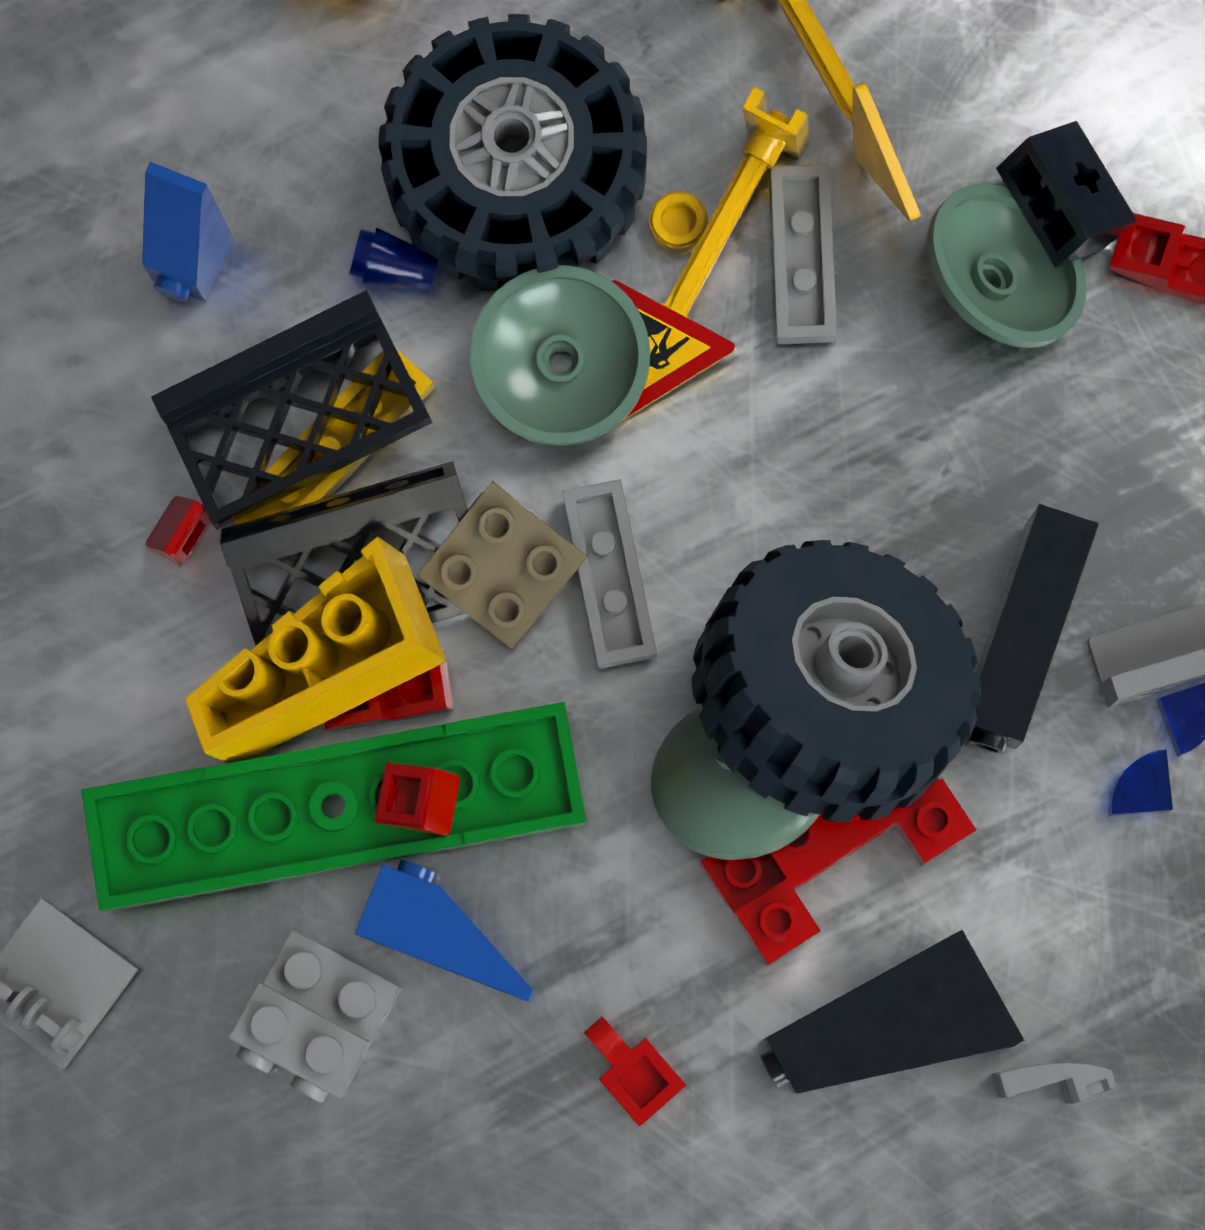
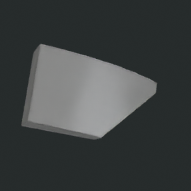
M1036 1064L992 1074L999 1098H1009L1059 1082L1065 1102L1074 1104L1089 1099L1090 1096L1117 1088L1112 1070L1088 1064Z

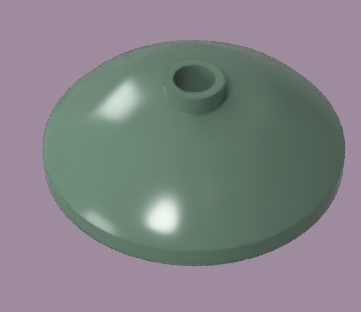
M990 183L969 185L955 191L937 208L929 224L927 235L929 262L943 296L964 321L996 341L1024 348L1040 347L1053 343L1076 324L1082 314L1086 300V277L1081 258L1055 268L1007 187Z
M558 265L559 268L538 273L537 268L524 272L505 283L492 295L476 320L472 332L469 355L470 368L476 390L487 410L500 424L512 433L535 443L551 446H570L585 443L606 434L620 424L632 411L647 381L650 365V344L644 321L638 309L622 289L596 272L575 266ZM557 352H566L572 358V365L566 371H555L549 364L552 355Z
M702 705L682 718L671 729L658 749L651 774V792L656 810L665 827L679 842L697 853L713 858L728 860L749 859L769 854L790 844L816 821L820 814L809 813L808 816H802L783 809L784 803L771 796L765 799L748 787L750 782L737 770L732 772L718 754L720 748L715 739H708L698 715L703 709Z

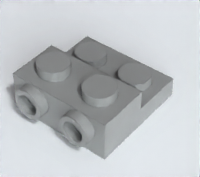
M292 929L264 982L257 985L229 1039L241 1045L236 1056L246 1063L266 1073L270 1072L275 1063L295 1074L290 1086L321 1103H323L328 1093L337 1098H343L402 988Z

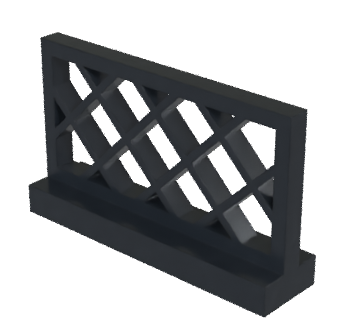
M367 290L151 396L159 416L166 424L210 521L216 530L433 423ZM376 340L379 341L385 355L376 376L349 369L356 350ZM339 359L337 365L331 363ZM391 369H393L399 383L387 380ZM313 371L333 376L322 403L295 395L301 378ZM344 379L372 387L362 414L334 407ZM285 386L284 391H279V390H277V389H279V388ZM383 390L407 397L414 411L392 423L373 418ZM261 397L279 402L268 430L241 422L248 404ZM290 406L318 413L308 441L280 434ZM231 413L230 418L223 417ZM329 417L357 425L350 444L338 450L319 445ZM207 424L225 428L214 457L193 451L186 434ZM368 429L376 430V431H374V432H372V433L366 435ZM237 432L264 440L253 468L226 460ZM276 444L303 452L296 471L284 477L265 472ZM315 455H316V456H319V457H322V458H320V459H318V460L312 462ZM199 464L210 467L206 477ZM222 470L249 478L242 497L220 508L213 492ZM261 482L268 484L258 489Z
M451 461L221 529L220 545L227 567L230 566L255 646L267 637L266 632L276 614L283 616L288 611L292 613L297 612L282 604L296 577L316 587L326 580L302 568L312 549L328 545L346 554L347 557L339 569V572L343 573L354 563L355 559L358 560L363 556L361 548L370 532L387 528L405 537L398 550L405 556L413 543L435 553L440 544L419 534L429 514L454 507L458 522H460L468 512L454 462ZM416 519L411 529L399 524ZM358 536L353 546L341 541ZM300 553L295 563L283 558ZM269 562L289 572L273 600L251 588L245 571L246 568ZM415 579L419 592L422 593L421 597L425 607L431 598L441 603L426 608L432 623L465 614L429 584ZM256 603L269 609L263 621L261 620Z

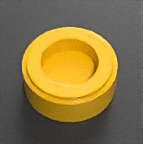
M671 192L659 198L653 205L649 217V229L653 241L662 250L672 254H685L693 251L708 225V214L704 204L697 197L686 192Z

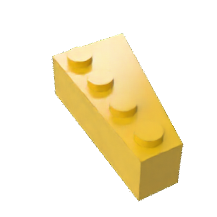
M376 537L361 550L363 556L343 573L336 571L318 586L321 591L295 613L288 611L271 625L274 631L252 650L244 648L188 695L185 701L203 752L226 763L252 759L446 662L447 660L406 556L379 537Z

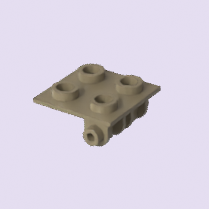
M492 481L485 491H482L468 508V512L417 576L512 650L588 556Z

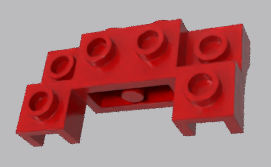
M938 778L918 800L906 808H894L888 816L874 820H860L859 815H854L850 822H835L822 820V815H819L816 821L801 836L779 850L759 857L739 860L718 859L708 856L700 861V866L745 931L765 964L769 966L821 931L795 892L797 888L877 838L894 825L921 866L965 839L977 829L944 779L939 780Z

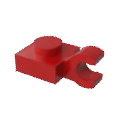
M603 1016L584 1031V1034L612 1065L598 1079L639 1127L687 1086L645 1037L630 1049Z

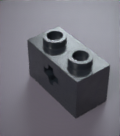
M1077 120L1028 137L996 167V170L1055 268L1103 250L1137 221Z

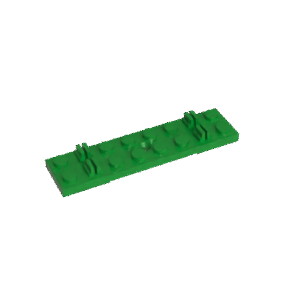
M565 702L81 789L98 907L101 912L587 824ZM386 762L432 767L459 776L460 784L449 835H436L374 823ZM330 795H339L345 801V810L339 817L329 818L323 813L322 804Z

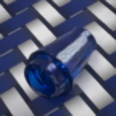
M376 227L375 232L360 229L349 275L363 278L362 284L431 290L438 260L428 252H423L417 246Z

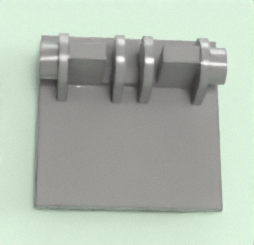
M40 898L0 951V1023L60 1069L64 1070L137 973L138 969L46 900Z

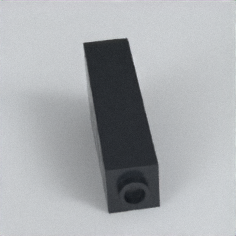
M1039 504L1023 527L976 673H979L981 680V701L975 707L977 721L969 743L986 751L1004 754L1006 747L1016 749L1024 742L1099 523Z
M960 930L764 1038L763 1040L769 1051L761 1054L760 1058L777 1089L788 1084L793 1094H799L1014 1047L1025 1040L964 931Z

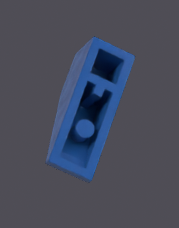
M150 162L145 172L142 265L152 281L155 282L153 288L159 293L180 302H186L188 296L206 302L234 238L206 183Z
M403 859L400 860L397 869L382 864L355 931L356 935L526 1002H532L535 994L532 987L440 886L431 883L435 872Z

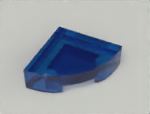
M1205 683L1160 697L1156 700L1177 757L1195 749L1205 740Z
M1167 749L1146 754L1134 761L1123 771L1110 794L1108 817L1163 813L1173 810Z

